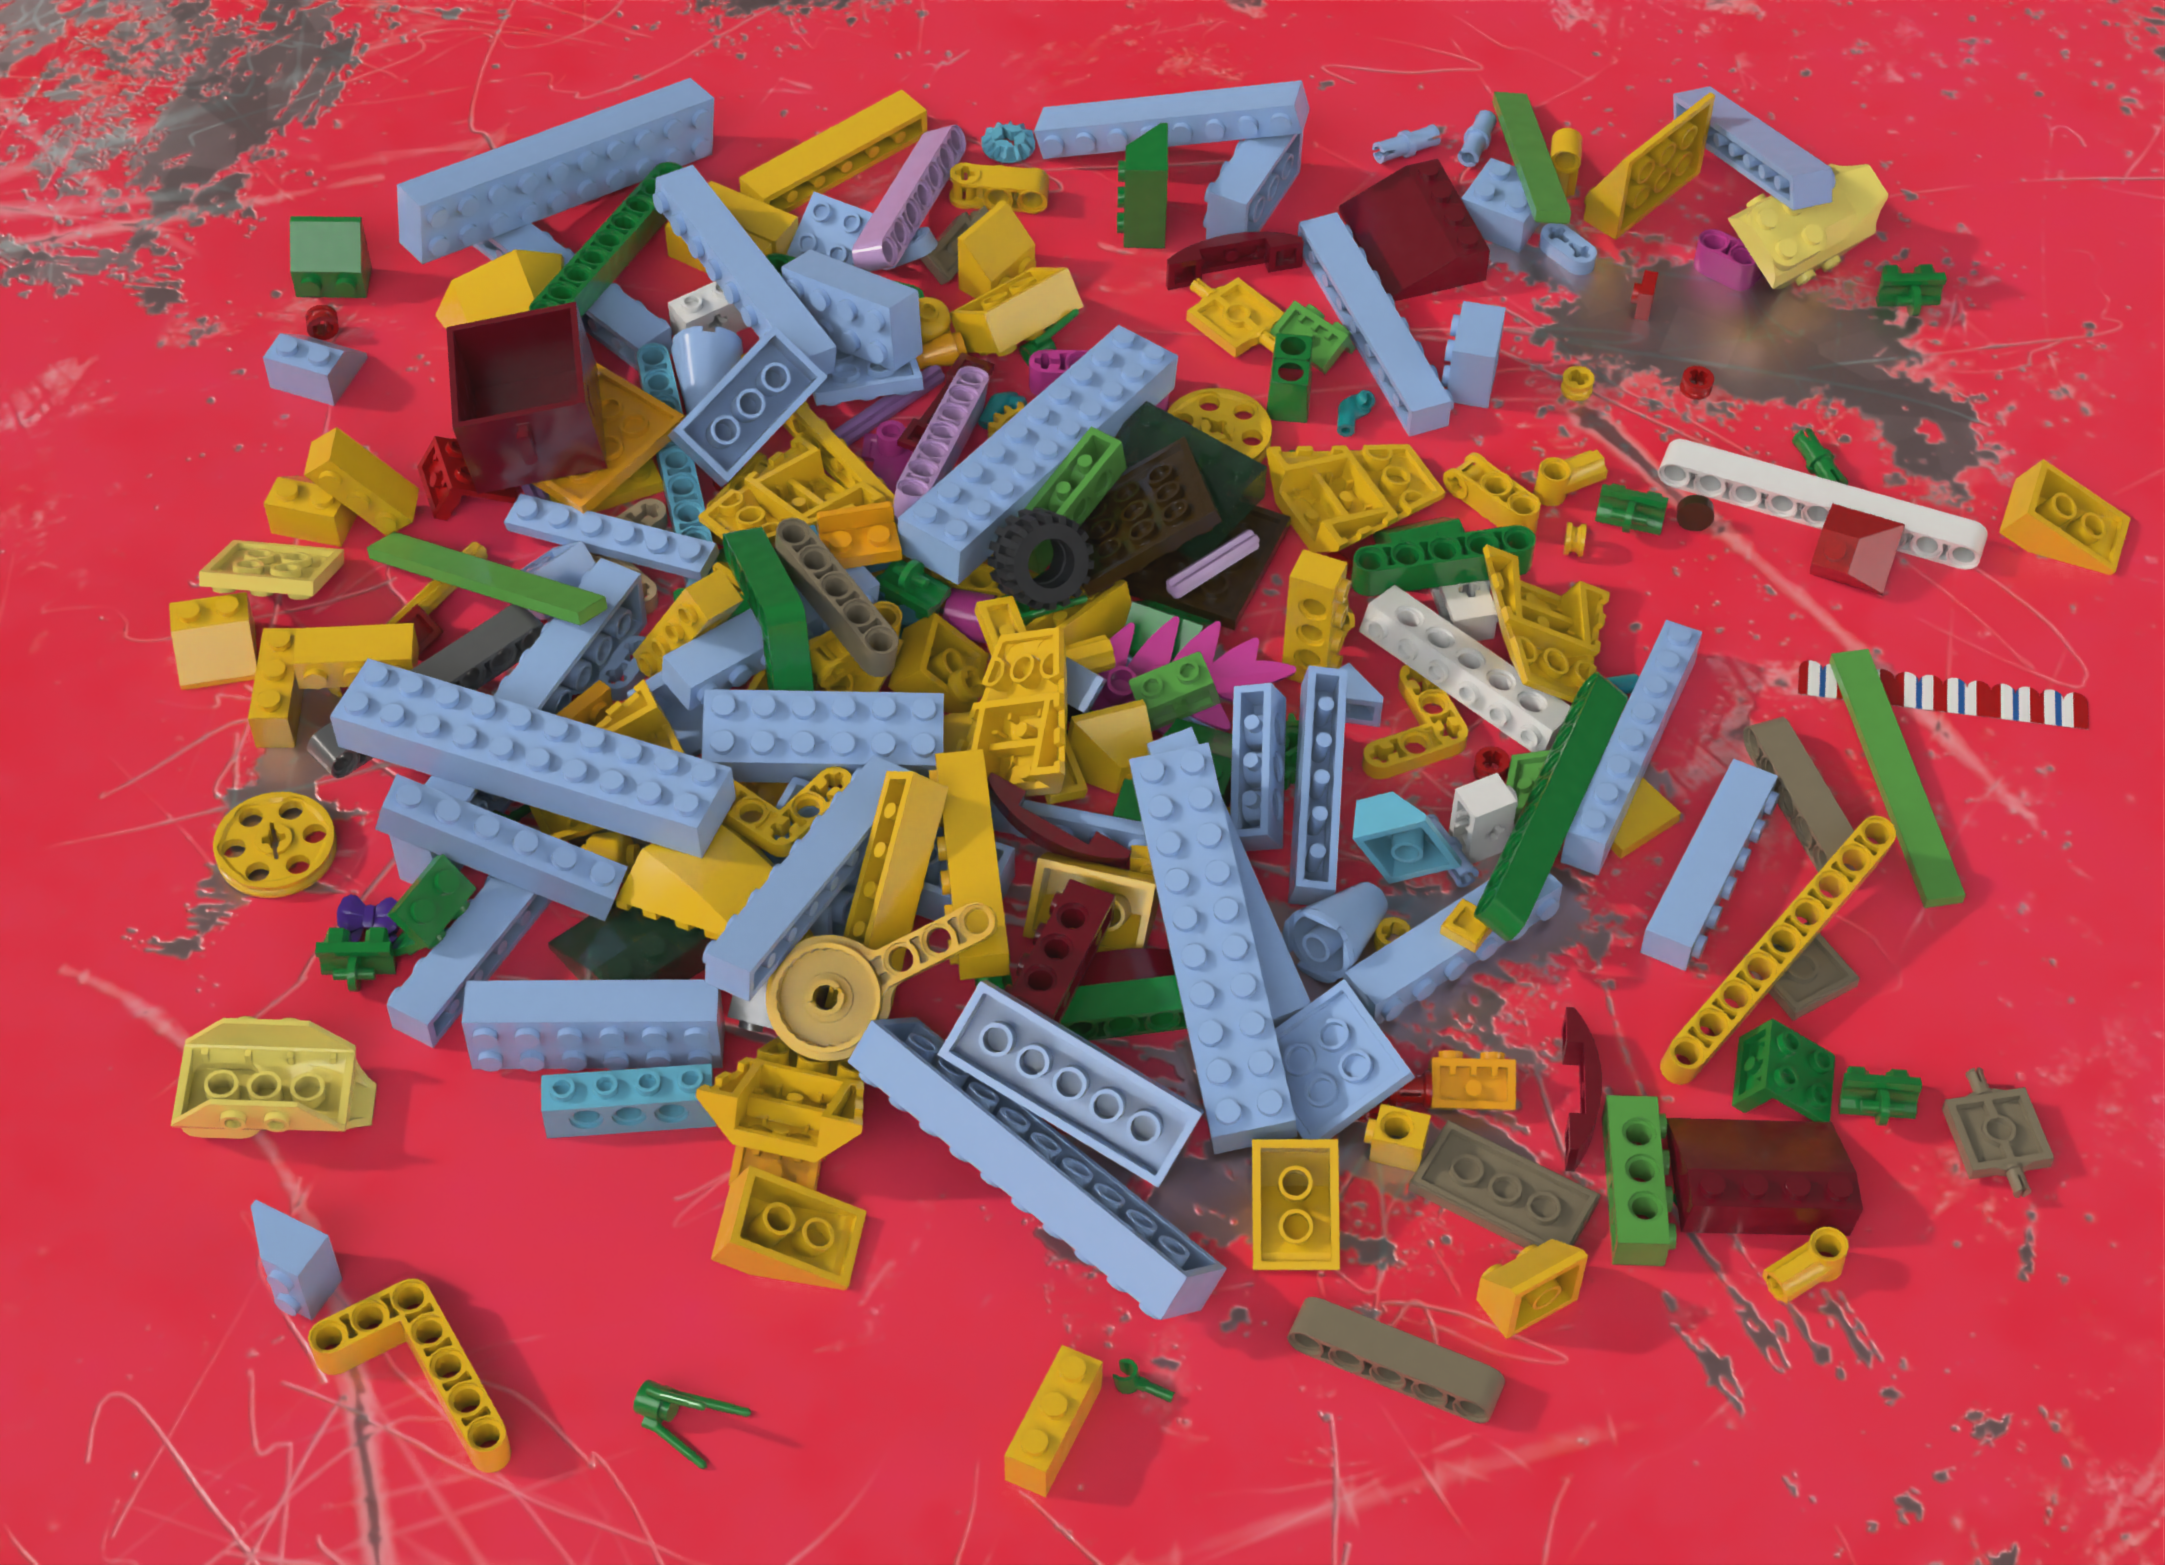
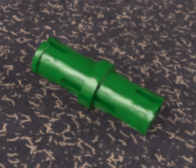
M1805 429L1808 438L1803 430L1795 434L1792 443L1806 460L1805 466L1811 474L1848 485L1847 478L1843 476L1834 463V455L1829 449H1825L1812 429Z

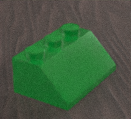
M1168 123L1158 124L1126 145L1125 161L1118 160V182H1125V187H1118L1117 208H1124V212H1117V233H1124L1123 248H1165Z

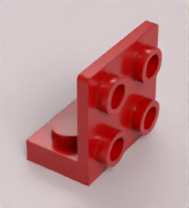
M434 436L417 466L434 519L448 521L455 507L461 503L462 495L515 503L518 498L515 487L478 494L458 441L455 438Z

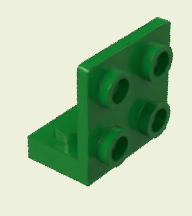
M1772 1018L1739 1037L1732 1106L1746 1113L1774 1098L1814 1122H1830L1835 1055Z

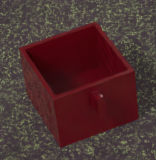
M576 302L446 327L452 426L478 494L608 469L598 368Z

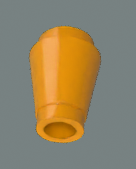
M949 330L923 344V353L916 357L920 370L934 365L940 367L953 365L962 352L967 354L960 331L951 333Z

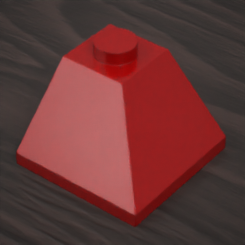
M1832 503L1811 561L1810 574L1883 595L1905 524Z

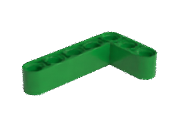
M760 526L723 534V546L727 563L761 627L768 689L814 691L804 606L766 533Z

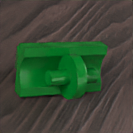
M1920 264L1914 268L1913 273H1902L1901 268L1897 265H1885L1882 269L1876 296L1877 307L1907 306L1909 316H1918L1921 306L1940 305L1942 289L1947 281L1945 272L1936 273L1932 264Z
M1603 484L1595 521L1623 527L1622 532L1630 533V530L1634 529L1660 535L1669 498L1651 491L1643 493L1626 489L1625 486L1619 484Z
M916 559L908 563L903 560L893 561L882 574L875 577L880 583L879 591L885 594V600L897 606L905 605L915 611V617L919 620L924 617L929 618L934 612L938 614L941 604L951 595V587L924 572V564Z
M370 927L366 930L365 942H352L350 930L345 928H329L324 942H316L315 954L320 961L321 974L333 975V980H347L349 992H359L361 980H375L376 974H396L397 962L388 929L385 927Z
M1849 1066L1847 1073H1844L1838 1104L1839 1114L1875 1116V1123L1879 1126H1886L1889 1117L1916 1119L1918 1097L1922 1089L1921 1078L1910 1077L1907 1070L1891 1069L1886 1075L1869 1074L1865 1067Z

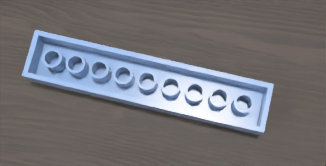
M688 78L397 184L399 243L420 263L425 264L639 183L659 163L673 162L683 166L710 156L713 150L714 97L693 79Z
M1120 325L1115 327L898 517L897 533L902 554L912 560L920 561L924 564V567L959 585L987 557L993 554L994 551L988 548L990 541H997L998 535L994 532L998 526L1005 528L1007 526L1005 522L1007 517L1010 515L1019 516L1018 511L1023 510L1091 426L1116 439H1120L1175 388L1178 355Z
M600 558L593 569L586 571L578 588L605 596L607 609L581 626L555 617L551 622H547L541 630L540 637L533 646L522 653L519 664L512 673L506 675L501 680L494 696L556 715L571 703L572 695L582 694L600 679L599 674L619 644L630 636L639 635L647 624L641 573ZM432 775L424 784L491 812L497 810L504 813L513 802V800ZM389 835L399 878L413 884L430 862L439 855ZM450 860L459 871L463 868V864Z
M369 658L330 715L338 747L699 858L704 856L736 799L731 767Z
M1209 742L1129 759L1214 1154L1252 1147V1139L1297 1137L1296 1119Z
M918 1018L871 1020L848 1060V1063L859 1071L858 1075L861 1080L873 1087L880 1088L889 1096L888 1100L894 1107L901 1111L909 1112L920 1121L919 1127L924 1132L942 1139L950 1146L949 1151L953 1156L961 1161L971 1163L981 1172L980 1177L986 1183L993 1187L1001 1188L1011 1196V1202L1015 1207L1025 1213L1033 1214L1043 1223L1042 1227L1049 1235L1067 1242L1075 1249L1074 1254L1078 1259L1088 1265L1096 1266L1107 1275V1282L1115 1289L1128 1293L1139 1302V1308L1146 1315L1154 1319L1163 1320L1200 1311L1227 1269L1224 1265L1038 1115L938 1056L937 1054L945 1040Z

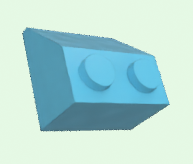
M1393 791L1356 800L1352 839L1389 884L1461 867L1462 860L1428 816Z

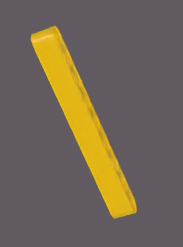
M1870 816L1857 827L1672 1040L1660 1061L1662 1075L1669 1082L1683 1085L1689 1083L1697 1076L1882 861L1896 838L1895 827L1888 819L1882 816ZM1867 837L1875 839L1878 844L1872 843ZM1844 863L1853 866L1856 871L1848 869ZM1820 890L1829 892L1833 898L1823 895ZM1797 917L1806 919L1810 925L1801 923ZM1773 944L1782 946L1786 953L1778 951ZM1749 971L1758 973L1763 980L1753 978ZM1725 999L1735 1001L1739 1008L1729 1006ZM1703 1026L1711 1029L1715 1036L1706 1035L1700 1027ZM1675 1055L1687 1057L1691 1064L1687 1065L1679 1062Z

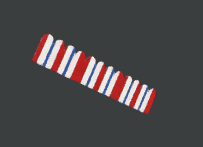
M1806 660L1800 664L1798 694L1844 700L1830 664H1827L1823 669L1819 663L1812 660ZM1877 669L1891 706L2089 730L2088 701L2080 693H2069L2063 699L2059 692L2049 689L2043 691L2039 697V693L2031 687L2018 688L2015 694L2014 689L2007 684L1994 685L1991 690L1989 685L1982 681L1970 682L1967 687L1964 681L1958 678L1946 679L1942 684V681L1934 675L1922 676L1918 681V678L1909 672L1898 673L1894 678L1890 671Z

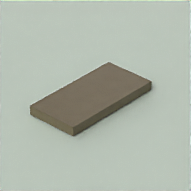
M1449 1120L1413 1175L1408 1187L1409 1191L1524 1248L1532 1244L1539 1246L1550 1239L1574 1246L1601 1197V1194Z

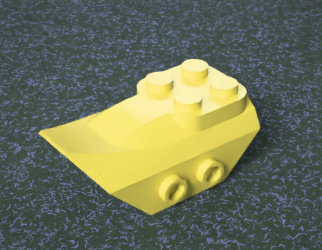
M1829 164L1828 166L1832 168L1835 175V187L1832 189V202L1792 210L1772 195L1766 197L1762 193L1746 204V209L1727 218L1772 289H1784L1794 282L1797 283L1798 287L1807 283L1816 276V270L1820 268L1824 272L1831 270L1842 262L1840 257L1876 233V222L1883 205L1888 199V192L1870 165L1839 166Z
M251 1016L222 1018L185 1040L171 1126L181 1128L189 1136L202 1138L243 1139L256 1135L260 1130L284 1132L286 1130L344 1132L351 1128L372 1125L377 1083L365 1074L357 1062L356 1045L311 1021H303L296 1018H283L281 1020L257 1019Z

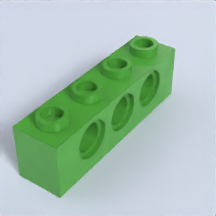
M1091 426L1024 509L1033 511V508L1050 510L1074 520L1081 526L1127 469L1122 441ZM1049 539L1039 543L1030 555L1028 567L1037 574L1044 572L1052 562L1053 547Z
M1607 1095L1601 1119L1612 1265L1664 1266L1669 1249L1675 1250L1677 1237L1675 1223L1668 1222V1212H1672L1673 1189L1672 1186H1665V1175H1668L1670 1170L1669 1150L1662 1149L1661 1139L1666 1138V1114L1659 1113L1658 1097ZM1633 1141H1634V1142H1638V1143H1641L1642 1145H1636V1144H1633V1143H1631V1142H1633ZM1633 1178H1641L1646 1182H1639ZM1636 1215H1644L1649 1219H1641Z

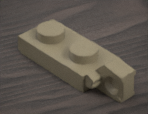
M985 206L978 211H973L970 215L964 212L957 216L936 239L938 242L937 247L928 255L920 258L941 285L949 282L958 272V237L989 211Z

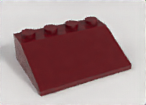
M1438 159L1407 165L1339 206V212L1345 223L1350 226L1358 247L1364 249L1368 264L1372 270L1378 272L1382 287L1386 293L1392 295L1394 302L1486 281L1490 249Z
M1666 1118V1135L1681 1232L1811 1235L1816 1229L1832 1227L1841 1231L1845 1236L1851 1235L1863 1211L1856 1171L1832 1122Z

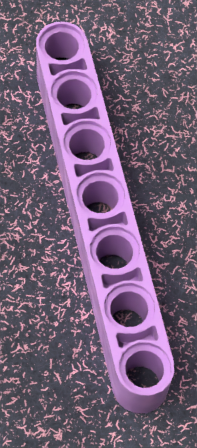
M954 124L922 134L854 243L852 258L855 267L872 272L897 265L948 181L951 168L958 164L965 153L966 140L962 129L958 125Z
M973 366L962 367L953 378L897 481L893 504L894 520L897 525L898 517L950 473L984 410L989 375L983 369Z

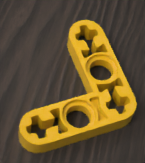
M1406 664L1400 669L1398 689L1420 726L1367 744L1363 752L1362 768L1368 776L1374 779H1387L1456 756L1466 748L1468 728L1448 694ZM1422 681V692L1420 693V686L1417 682ZM1433 703L1441 706L1443 711L1431 714L1426 712L1423 706ZM1444 724H1446L1445 730L1449 734L1448 736H1443ZM1409 743H1419L1426 750L1415 754L1407 751L1405 746Z
M842 767L824 769L780 810L734 780L736 799L732 804L734 807L732 809L731 806L723 823L775 857H787L794 842L797 839L802 840L808 833L815 817L823 815L830 807L834 795L838 791L842 792L847 787L852 778L851 773ZM831 785L833 788L828 791V786ZM805 806H814L820 810L817 815L810 818L798 814V811ZM747 811H757L763 815L756 822H746L740 818ZM789 832V838H788V839H786L785 837H783V836H785V835ZM775 835L780 836V838L776 840Z

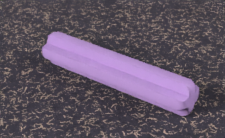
M1247 529L1167 579V592L1175 599H1179L1257 550L1260 541L1258 535L1254 534L1252 530Z

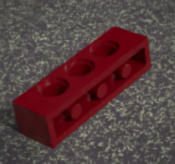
M1070 879L1063 893L1056 892L1049 908V915L1051 916L1047 923L1041 922L1038 925L1033 938L1034 948L1031 953H1024L1021 957L1016 971V976H1018L1014 985L1008 984L1004 991L1060 1024L1114 919L1115 895Z

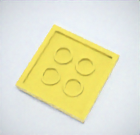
M233 540L199 571V586L212 587L213 591L217 593L247 590L250 591L251 595L260 597L281 593L288 594V597L294 600L309 599L344 564V549Z

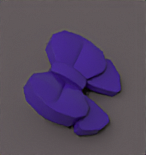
M350 894L344 897L338 906L337 925L339 928L350 930L352 942L360 941L364 928L385 927L388 929L390 942L393 944L398 938L395 934L400 927L387 914L397 901L389 897L376 906L365 905L358 896Z

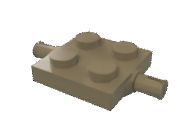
M1977 1067L1975 1071V1068H1972L1966 1072L1965 1076L1973 1092L1965 1097L1946 1099L1942 1107L1968 1177L1971 1180L1996 1175L2005 1176L2009 1181L2013 1196L2015 1198H2019L2020 1195L2025 1197L2032 1190L2029 1187L2024 1172L2051 1167L2054 1160L2053 1153L2026 1088L2010 1090L1991 1089L1983 1069Z

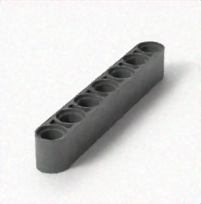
M512 604L410 671L476 691L517 664L522 653L526 649L531 648L540 637L544 624L528 609ZM331 722L314 733L307 745L309 754L335 778L349 775L374 758L338 747Z

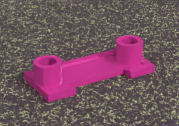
M886 420L877 426L876 434H864L861 458L864 461L874 462L872 472L876 477H881L887 488L895 495L897 481L913 452L897 446V440L905 430L904 425L899 421Z

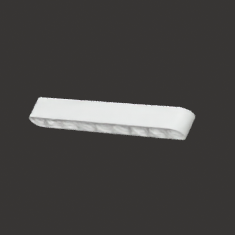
M1676 439L1670 442L1658 470L1660 480L1670 487L1821 530L1832 503L1903 523L1905 528L1897 549L1898 552L1958 569L1968 570L1977 567L1988 537L1986 528L1981 523L1971 519L1689 440Z

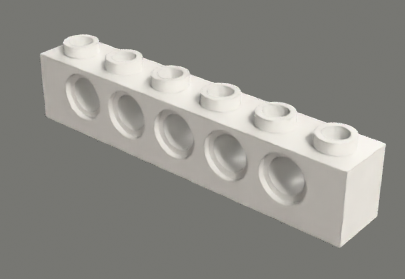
M1393 585L1368 604L1359 629L1360 633L1529 751L1538 752L1551 749L1571 707L1569 704L1558 697L1523 685L1514 666L1396 585Z

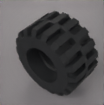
M1033 508V511L1028 509L1018 511L1019 518L1010 515L1005 519L1007 523L1005 528L998 526L994 532L998 535L997 541H990L988 548L994 551L993 556L987 558L988 565L995 568V570L990 572L993 581L999 583L997 588L1002 593L1013 596L1016 601L1034 609L1041 610L1044 608L1049 611L1056 610L1057 604L1063 607L1071 603L1070 596L1078 598L1083 593L1080 586L1082 583L1088 585L1091 577L1086 576L1087 571L1094 568V561L1089 559V555L1094 553L1093 546L1085 542L1089 538L1086 531L1079 529L1080 525L1074 520L1042 508ZM1049 539L1053 547L1052 562L1041 576L1032 579L1028 567L1030 555L1039 543Z

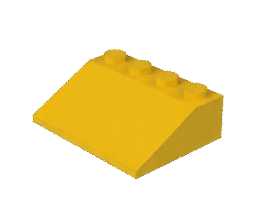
M1709 92L1623 159L1597 186L1591 188L1584 200L1586 207L1583 220L1616 240L1696 177L1701 171L1715 95Z

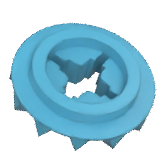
M1010 121L1008 124L1003 125L997 122L995 128H986L985 135L981 137V146L983 152L992 160L1002 163H1015L1028 158L1033 153L1035 139L1033 130L1026 129L1024 123L1013 125L1012 121ZM1008 138L1010 141H1014V145H1012V143L1008 140L1003 139Z

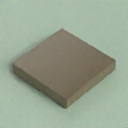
M1819 933L1768 993L1794 1021L1857 987L1860 978ZM1773 944L1778 951L1786 953L1782 946ZM1750 971L1757 980H1763L1758 973Z

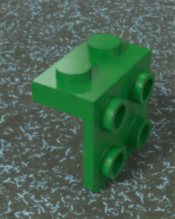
M444 854L436 856L387 914L403 930L392 944L395 957L406 953L412 955L419 949H432L446 935L445 926L450 920L460 917L470 905L467 900L477 888Z

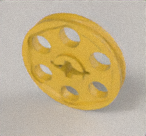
M1207 388L1188 393L1175 401L1164 417V447L1185 436L1190 446L1200 450L1194 455L1203 476L1207 478H1223V475L1237 461H1245L1255 468L1265 459L1267 448L1271 446L1272 424L1268 413L1256 400L1235 390ZM1205 403H1212L1218 406V408L1213 411H1206L1200 408V406ZM1244 411L1252 414V417L1243 420L1237 418L1235 414ZM1179 420H1186L1192 425L1188 428H1178L1173 423ZM1253 437L1259 439L1261 443L1252 446L1245 444L1243 440ZM1220 455H1229L1235 460L1230 463H1222L1216 460V458Z
M270 792L243 801L222 819L213 840L214 857L225 881L244 894L260 898L284 897L298 893L313 885L330 868L337 850V837L333 822L325 808L312 798L293 792ZM298 808L302 810L301 815L295 819L287 820L281 817L288 809ZM256 815L262 817L261 822L256 826L246 827L241 824L249 816ZM273 829H275L277 840L279 841V846L277 847V860L275 858L273 848H271L272 842H274L272 834ZM321 831L326 834L320 842L310 843L305 841L306 836L312 832ZM233 846H242L246 849L243 854L235 858L224 855ZM297 862H306L310 865L305 872L300 874H293L288 871L290 866ZM265 869L269 871L268 876L261 881H251L248 879L250 873L255 870Z

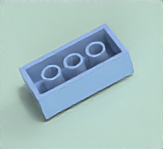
M1303 133L1252 138L1238 142L1233 157L1230 161L1223 163L1219 177L1215 183H1209L1205 192L1204 201L1208 203L1207 212L1203 220V227L1206 228V240L1227 234L1260 232L1300 173Z
M813 250L806 251L781 267L782 278L834 342L837 349L892 371L898 370L923 353L918 290Z
M773 325L667 436L722 487L732 479L828 376Z

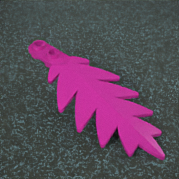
M1174 616L1160 627L1135 654L1127 667L1126 664L1135 624H1127L1110 639L1116 665L1111 670L1098 673L1107 679V682L1090 710L1096 711L1136 701L1129 685V680L1170 663L1180 621L1179 617ZM1215 621L1190 640L1173 660L1176 661L1195 652H1201L1219 697L1233 702L1234 686L1263 683L1273 684L1296 672V667L1293 665L1275 661L1256 660L1260 642L1256 637L1232 648L1213 662L1221 629L1219 621ZM1221 703L1190 715L1192 718L1227 732L1231 728ZM1173 723L1155 731L1164 735Z

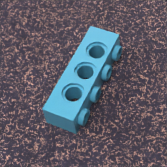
M712 1063L541 1075V1112L547 1138L716 1127L715 1121L696 1098L697 1088L704 1084L714 1085Z

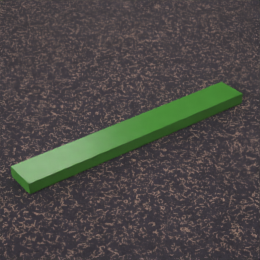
M1494 92L1492 103L1534 221L1569 224L1571 210L1527 94Z
M393 532L367 547L369 559L580 626L607 609L606 598L603 595L401 533Z
M1869 649L1832 653L1829 663L1890 821L1895 827L1897 839L1924 908L1963 903L1966 894Z

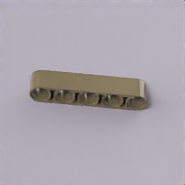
M788 518L781 521L776 528L774 550L791 581L863 671L874 677L889 675L895 668L899 638L894 629L805 521L798 518Z
M1785 717L1745 727L1743 739L1750 758L1757 768L1778 776L1774 792L1780 793L1777 804L1817 872H1819L1854 832L1852 826ZM1844 863L1848 869L1856 871L1853 866Z
M1308 1297L1304 1300L1287 1336L1290 1345L1305 1355L1475 1423H1486L1489 1421L1505 1385L1504 1376L1497 1369L1317 1297Z

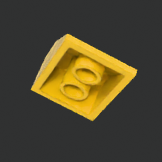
M2043 459L2015 479L1999 533L2029 553L2112 575L2117 569L2130 517Z
M1252 1139L1253 1270H1340L1338 1139Z
M749 1165L730 1184L711 1260L749 1275L846 1290L849 1287L867 1211Z

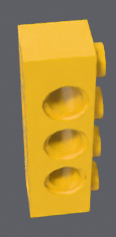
M1305 549L1302 550L1289 576L1282 663L1295 666L1296 672L1286 679L1302 683L1309 665L1336 669L1341 667L1343 656L1338 655L1343 646L1346 634L1341 628L1348 613V606L1343 605V603L1347 599L1351 586V580L1346 579L1347 562Z
M721 568L686 587L632 654L643 674L651 678L662 671L664 655L723 624L741 604L743 598Z

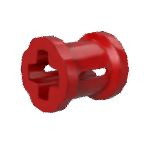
M1425 1070L1422 1075L1414 1074L1415 1078L1389 1096L1388 1105L1395 1107L1396 1104H1422L1424 1108H1431L1432 1072Z

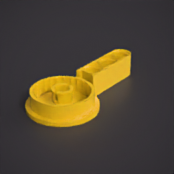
M973 902L877 950L869 949L858 941L838 935H819L800 941L768 979L766 1009L771 1025L779 1038L789 1048L802 1056L820 1061H836L850 1058L871 1020L889 1018L893 992L899 984L989 939L997 929V915L991 907L983 903ZM975 910H983L989 917V926L984 932L979 934L970 932L966 924L967 917ZM937 929H945L951 936V945L945 952L936 953L930 947L929 937ZM899 948H907L913 955L911 968L904 972L897 971L891 962L893 953ZM829 985L836 989L839 994L837 995L838 998L835 1006L829 1010H824L818 1005L816 997L819 989Z

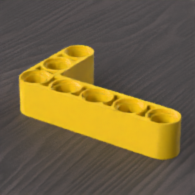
M419 1279L400 1281L313 1325L308 1335L309 1345L316 1366L327 1375L344 1373L407 1342L473 1465L482 1472L493 1473L500 1471L508 1464L511 1458V1448L505 1425L433 1294L423 1281ZM421 1304L419 1307L415 1309H406L410 1305ZM380 1324L378 1327L374 1329H365L369 1325ZM430 1338H439L436 1342L424 1343ZM331 1344H339L334 1349L324 1350ZM451 1371L458 1372L455 1376L450 1378L442 1377L443 1375ZM478 1406L471 1412H461L465 1407ZM486 1441H497V1443L491 1447H480V1445Z

